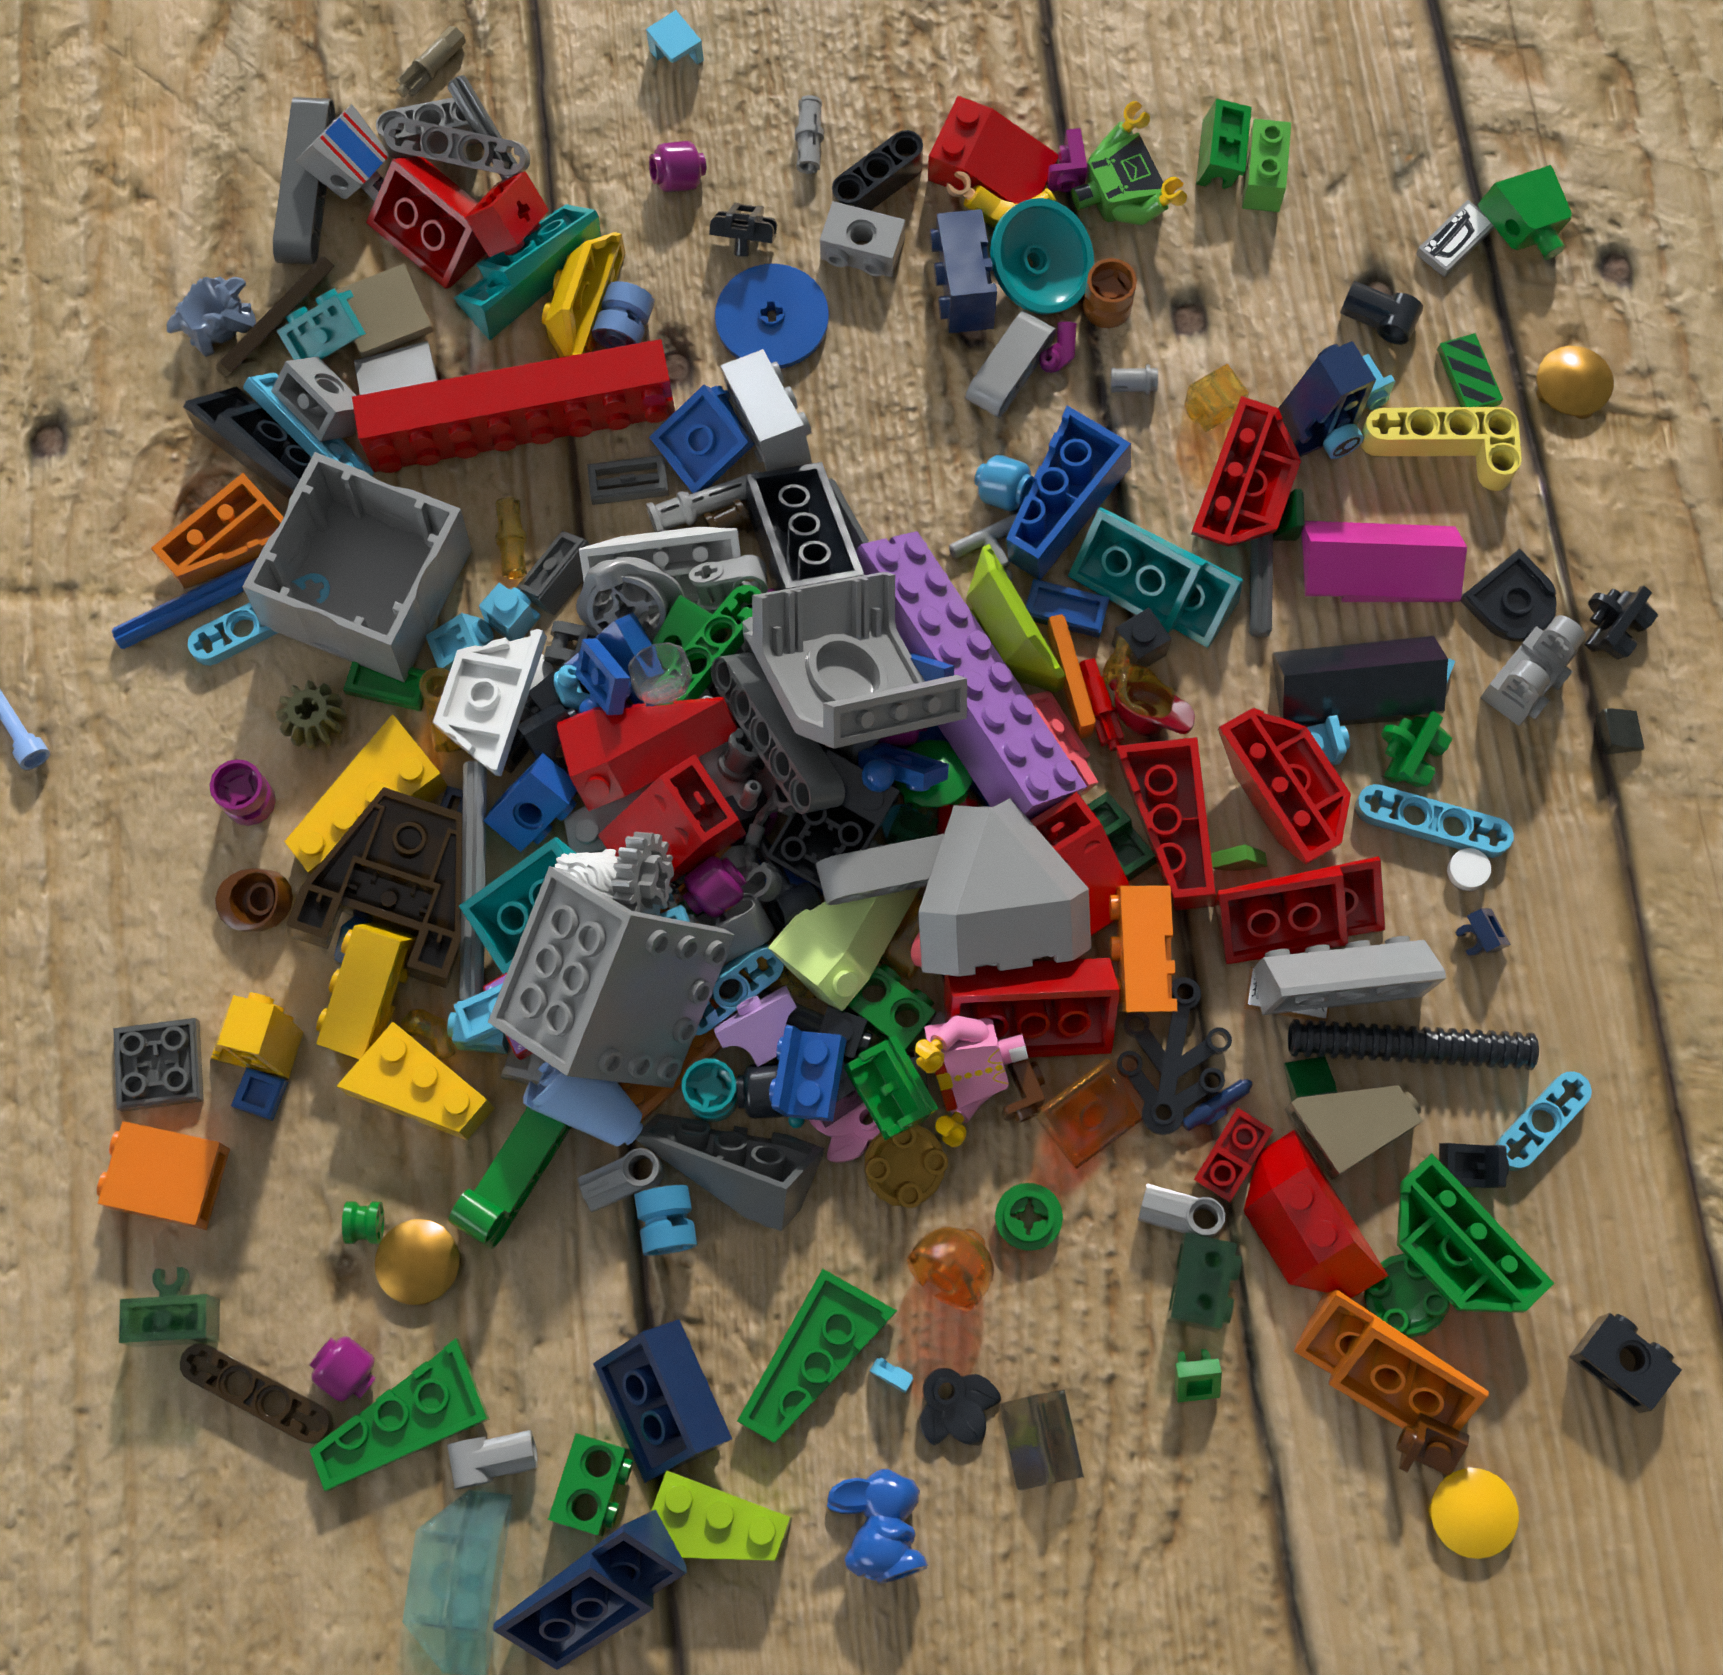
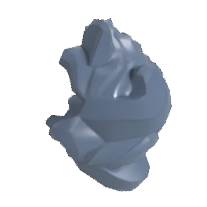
M220 276L216 278H200L196 284H192L187 296L175 307V314L169 318L166 324L167 332L171 334L183 331L184 334L191 338V345H194L205 357L214 354L212 344H223L225 341L231 340L237 332L247 333L256 323L251 304L241 303L238 295L246 286V282L239 277H232L228 280Z

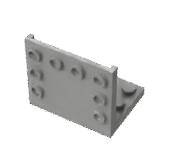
M549 866L488 1023L566 1076L673 1088L681 1072L692 1040L697 1033V1028L707 1003L712 996L713 988L728 956L735 935L724 928L631 911L565 870Z

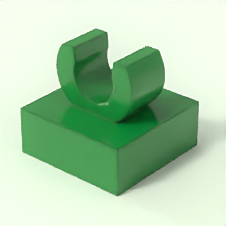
M1201 1349V1360L1187 1362L1184 1351L1179 1352L1177 1363H1175V1393L1177 1402L1220 1398L1222 1371L1219 1358L1211 1359L1209 1351Z

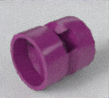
M240 759L230 760L220 765L212 774L209 784L211 796L227 816L237 824L245 826L256 825L266 820L273 812L276 803L275 791L252 763Z

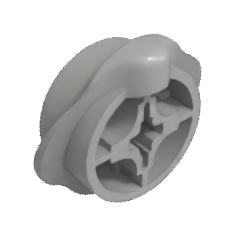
M634 557L606 560L596 564L587 573L583 589L576 602V610L580 619L589 627L594 628L599 634L614 620L634 612L649 640L653 641L679 595L683 596V590L673 577L663 573L657 566L646 560ZM611 588L610 597L603 600L600 591ZM658 604L660 612L648 615L651 605Z

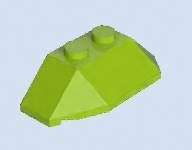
M988 544L982 547L966 596V604L1017 681L1053 692L1062 690L1066 676L1055 659L996 557L991 545Z

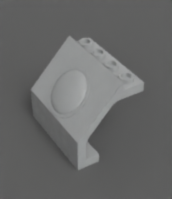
M880 572L752 595L753 631L744 632V635L796 734L831 748H838L967 719V678L953 675L925 681L910 659L912 656L901 639L895 624V574Z

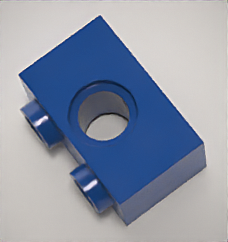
M542 753L495 801L483 821L517 850L522 852L532 841L538 845L553 828L550 823L556 817L562 821L569 815L577 804L572 799L577 789L569 774Z

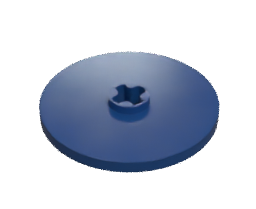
M762 264L740 272L727 283L720 293L716 304L715 322L721 342L735 358L739 359L763 349L770 363L776 361L781 369L802 362L816 351L827 332L829 310L822 289L808 274L788 265ZM768 311H775L776 321H768Z

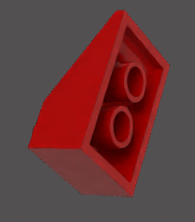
M957 96L928 156V181L944 187L950 184L956 190L961 191L964 189V183L954 174L956 172H964L971 180V188L980 185L1001 200L1019 204L1043 192L1047 185L1049 166L1057 164L1059 158L1056 152L993 108Z

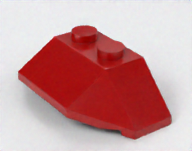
M1243 396L1240 397L1191 535L1231 547L1277 531L1301 463L1292 438L1282 421L1283 418L1279 408Z
M1252 708L1219 726L1218 731L1235 778L1280 845L1304 864H1308L1342 844L1351 793L1306 726L1281 717L1265 714L1264 711Z
M1296 1129L1261 1150L1256 1161L1243 1211L1288 1284L1325 1293L1338 1290L1347 1297L1354 1298L1388 1277L1387 1272Z

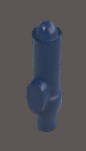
M1240 1079L1208 1101L1201 1103L1183 1119V1127L1189 1132L1196 1126L1205 1123L1210 1125L1227 1114V1107L1250 1093L1253 1085L1252 1081Z

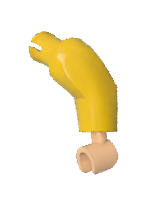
M956 172L954 174L963 181V190L958 191L950 184L946 186L947 192L951 196L965 197L963 205L969 210L982 209L984 222L994 228L1000 218L1010 208L1017 205V203L1014 204L1013 202L1001 200L980 185L971 188V180L964 172ZM1048 188L1032 198L1056 201L1053 193Z

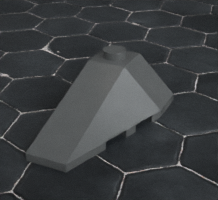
M659 1113L643 1126L636 1138L642 1145L743 1217L782 1231L801 1210L824 1154L823 1147L788 1134L773 1132L772 1139L747 1135L748 1128L734 1126L733 1131H720L710 1129L707 1121Z

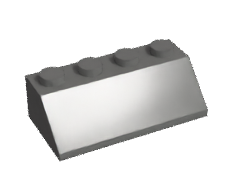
M1409 936L1389 938L1385 940V944L1370 946V941L1368 940L1354 941L1346 944L1345 949L1330 950L1329 945H1316L1306 948L1305 953L1290 954L1289 949H1278L1265 953V957L1254 967L1262 1015L1422 998L1446 979L1445 969L1426 941H1410Z

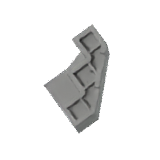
M1011 798L994 807L954 805L918 911L922 972L966 976L976 974L975 967L985 965L997 966V969L1000 971L1033 966L1032 959H1039L1044 956L1054 957L1056 963L1073 961L1090 950L1091 931L1088 887Z

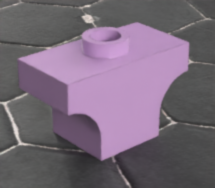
M785 985L762 999H759L758 996H753L741 1002L736 1007L738 1012L716 1025L714 1032L723 1048L728 1046L744 1048L751 1054L757 1067L777 1057V1043L780 1037L784 1035V1029L790 1013L797 1006Z

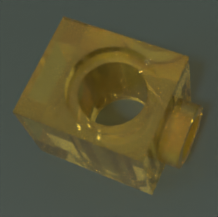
M1227 363L1189 385L1184 407L1189 418L1194 423L1198 422L1203 430L1207 432L1232 418L1240 397L1248 398L1249 392Z

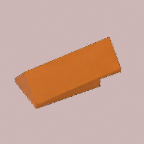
M1338 1290L1322 1295L1294 1348L1295 1353L1331 1374L1328 1383L1330 1386L1402 1429L1405 1426L1412 1428L1419 1414L1422 1413L1460 1431L1486 1400L1489 1393L1479 1384Z

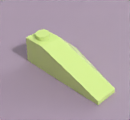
M920 888L837 905H826V902H823L811 911L805 909L789 922L768 949L818 999L843 1011L870 979Z

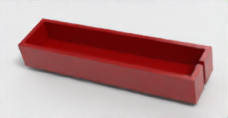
M662 339L352 396L358 439L373 471L384 473L397 472L402 467L417 464L430 466L448 458H472L480 452L491 450L509 451L518 445L528 443L547 444L555 438L565 436L584 437L591 434L592 431L608 428L611 430H621L634 423L645 421L659 423L675 412Z

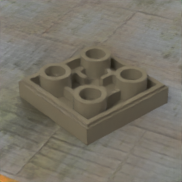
M405 264L336 290L338 294L351 290L354 295L347 302L366 333L355 340L362 358L379 354L434 332Z

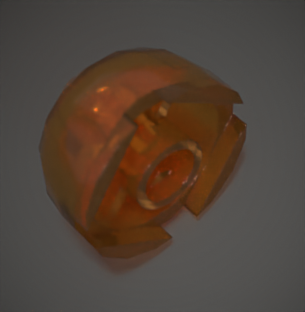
M944 1226L932 1230L918 1241L906 1259L908 1268L916 1281L922 1287L927 1281L941 1290L934 1297L956 1309L970 1311L975 1305L977 1307L993 1281L994 1265L990 1252L985 1246V1240L979 1233L969 1228L963 1230L957 1227Z

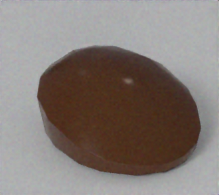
M262 868L240 870L230 875L219 886L215 897L216 910L220 919L230 928L243 932L265 931L276 927L287 917L292 906V887L287 879L276 871Z

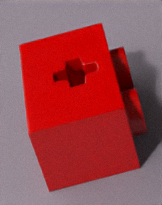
M524 171L496 183L466 215L465 219L489 257L504 252L505 255H511L525 245L523 240L525 237L533 234L541 227L539 221L549 209L528 174Z

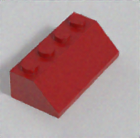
M1110 958L1075 959L1056 963L1054 960L1032 961L1033 966L1002 971L997 969V966L985 965L975 967L976 974L945 975L943 997L945 1023L954 1016L972 1019L989 1018L993 1020L998 1040L1020 1034L1023 1035L1028 1058L1112 1054L1120 989Z

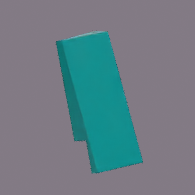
M565 204L539 222L541 227L523 239L525 245L520 250L511 255H505L504 252H501L491 257L488 256L476 264L484 278L454 297V299L489 341L553 288L555 274L558 269L563 270L566 258L582 243L601 237L600 221L596 210Z
M1102 507L1097 510L1068 574V577L1102 596L1110 597L1109 600L1135 615L1149 607L1168 633L1175 629L1207 648L1210 647L1238 605L1243 584L1242 578Z

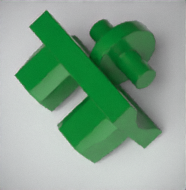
M1433 711L1430 712L1428 717L1416 716L1412 721L1402 718L1398 726L1386 725L1381 736L1388 743L1385 754L1393 758L1383 778L1391 783L1405 781L1417 788L1430 784L1435 774V768L1422 760L1426 751L1434 757L1442 755L1448 749L1453 739L1440 727L1443 720L1441 715Z

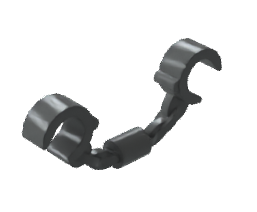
M773 790L772 797L767 800V803L757 813L753 824L749 825L744 841L746 845L744 859L747 866L746 875L748 876L746 881L758 886L767 878L765 887L753 895L754 898L762 902H770L775 899L782 885L781 876L776 872L775 867L765 862L760 866L755 862L756 848H760L765 832L764 822L772 812L779 811L788 817H791L793 813H797L791 803L787 801L786 796L777 790Z

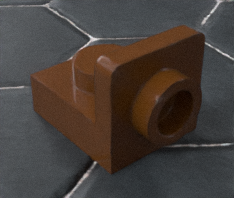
M1420 1413L1413 1427L1405 1426L1398 1438L1396 1450L1401 1452L1399 1469L1408 1472L1415 1460L1443 1474L1451 1475L1468 1447L1470 1435Z

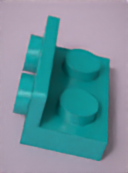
M335 288L329 290L315 299L318 306L310 311L306 307H302L285 317L288 324L278 329L277 332L293 360L319 357L323 360L366 334L347 302L354 297L351 290L339 294Z

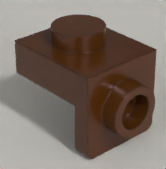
M1028 1059L1008 1064V1069L1021 1096V1100L1003 1107L1002 1116L1005 1121L1015 1118L1016 1123L1027 1121L1039 1115L1038 1108L1044 1104L1045 1097L1040 1086L1045 1084L1043 1074L1037 1062L1029 1063Z

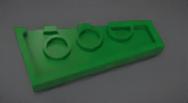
M822 1268L737 1422L769 1441L776 1443L897 1313V1310Z

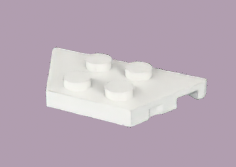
M540 629L531 630V636L508 641L505 637L493 640L485 646L474 645L457 650L433 720L435 726L496 776H502L547 639L544 631Z

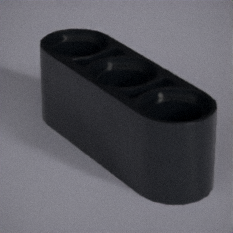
M902 130L895 133L833 181L832 201L870 211L921 172L923 167V141L921 137L910 130ZM906 153H907V154H911V156L905 157V156H901V154H906ZM883 175V177L881 178H874L872 176ZM845 196L855 197L854 199L849 200L843 199V197Z

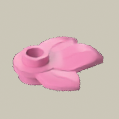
M864 1102L826 1128L820 1120L809 1119L813 1127L819 1132L831 1137L827 1152V1159L830 1162H846L860 1157L866 1150L869 1142L880 1133L874 1121L869 1125L863 1124V1119L869 1114Z

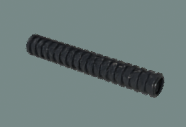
M1293 1019L1288 1029V1051L1291 1056L1296 1057L1299 1053H1303L1305 1057H1311L1312 1053H1316L1318 1058H1323L1325 1054H1329L1331 1059H1336L1338 1055H1342L1344 1059L1348 1060L1351 1056H1355L1357 1060H1363L1364 1056H1368L1370 1061H1376L1377 1057H1381L1384 1062L1394 1058L1396 1062L1400 1063L1403 1059H1407L1409 1063H1415L1417 1059H1420L1422 1064H1428L1430 1060H1433L1436 1065H1441L1443 1061H1446L1448 1065L1452 1066L1456 1062H1459L1461 1066H1467L1469 1062H1472L1475 1067H1480L1482 1063H1485L1488 1068H1493L1495 1064H1498L1500 1068L1504 1069L1508 1065H1511L1513 1069H1520L1524 1065L1527 1070L1534 1069L1539 1057L1538 1039L1532 1032H1528L1526 1036H1523L1521 1032H1514L1511 1036L1507 1031H1501L1497 1035L1494 1030H1489L1486 1034H1483V1031L1480 1029H1476L1474 1033H1470L1468 1029H1462L1459 1033L1455 1028H1449L1447 1032H1444L1442 1027H1436L1434 1031H1431L1430 1027L1424 1026L1422 1030H1418L1416 1026H1410L1407 1030L1403 1025H1397L1395 1029H1392L1390 1024H1384L1382 1028H1379L1375 1023H1371L1370 1027H1366L1364 1023H1358L1354 1027L1351 1022H1345L1343 1026H1339L1337 1021H1332L1330 1025H1326V1022L1319 1020L1318 1024H1313L1312 1020H1306L1302 1024L1299 1019Z

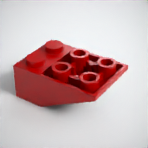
M694 754L656 779L598 834L607 849H614L616 851L615 857H619V847L626 848L625 838L627 836L633 837L634 832L662 835V842H668L669 844L666 855H672L674 876L670 879V883H672L708 857L715 855L746 835V832L738 817Z
M1075 792L1036 816L1030 822L1088 887L1091 936L1116 921L1110 920L1109 897L1110 895H1116V887L1130 886L1101 822L1081 796Z

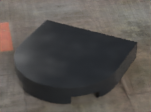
M1520 548L1464 593L1460 600L1491 633L1502 639L1518 642L1525 641L1536 626L1544 631L1554 619L1557 606L1556 590L1553 583Z

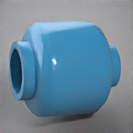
M995 455L986 464L983 463L978 467L974 482L978 486V495L984 503L1006 511H1014L1022 505L1025 496H1028L1034 483V477L1031 476V470L1026 463L1003 455Z

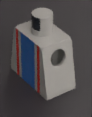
M351 104L295 161L339 197L347 199L361 187L375 202L384 181L376 170L386 161L388 152L357 109Z

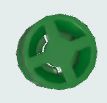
M347 1201L345 1203L342 1214V1237L345 1244H355L358 1240H367L370 1244L381 1243L385 1222L383 1203L372 1201L368 1206H360L356 1201Z

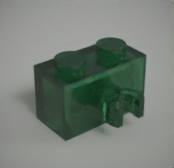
M177 1267V1279L171 1285H167L165 1282V1270L161 1268L154 1270L152 1281L155 1288L159 1291V1297L120 1299V1344L131 1347L219 1342L220 1299L208 1294L182 1295L190 1279L189 1272L184 1267Z

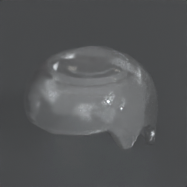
M669 642L653 644L641 650L628 664L633 691L640 700L647 704L672 703L686 693L692 681V670L684 649L679 645Z

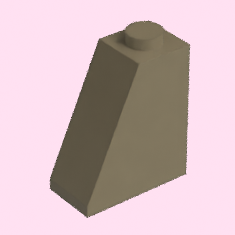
M1399 1085L1300 1097L1292 1101L1284 1109L1331 1180L1406 1134L1423 1121L1419 1115L1421 1108L1411 1093H1404Z

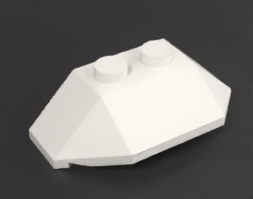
M692 527L620 536L579 548L583 580H585L589 570L602 561L624 557L640 558L654 564L663 573L673 577L680 584L683 596L696 605L699 596L696 587L690 582V571L699 564L706 562H719L741 557L737 528ZM611 588L600 591L603 600L610 597ZM654 604L648 610V615L660 612L658 604Z

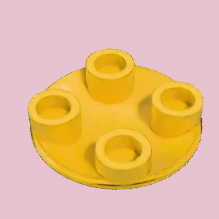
M1479 1468L1460 1469L1446 1476L1437 1486L1428 1509L1433 1527L1441 1541L1453 1552L1472 1559L1488 1558L1503 1551L1513 1540L1519 1523L1517 1501L1509 1486L1497 1475Z

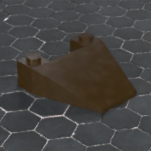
M383 787L300 887L286 924L288 937L328 949L342 912L417 936L407 964V976L447 988L461 944V909L459 905L461 904L462 813Z

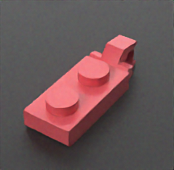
M1046 691L1027 695L1086 784L1087 788L1080 796L1085 795L1099 783L1086 760L1090 756L1089 752L1051 692Z

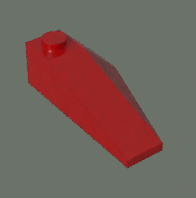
M723 697L674 701L672 704L646 706V703L633 704L632 708H624L623 714L607 715L602 707H596L557 723V730L569 776L588 811L628 796L652 783L694 754L698 758L728 742L731 733L738 729Z

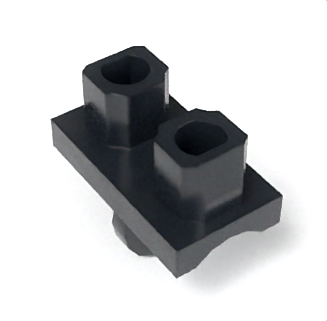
M1643 585L1636 592L1622 591L1620 593L1616 589H1611L1607 595L1603 593L1593 594L1588 601V605L1594 613L1590 621L1597 627L1584 645L1591 652L1604 649L1617 660L1630 656L1637 646V641L1626 632L1629 625L1637 632H1640L1650 627L1658 617L1657 612L1647 602L1652 592Z

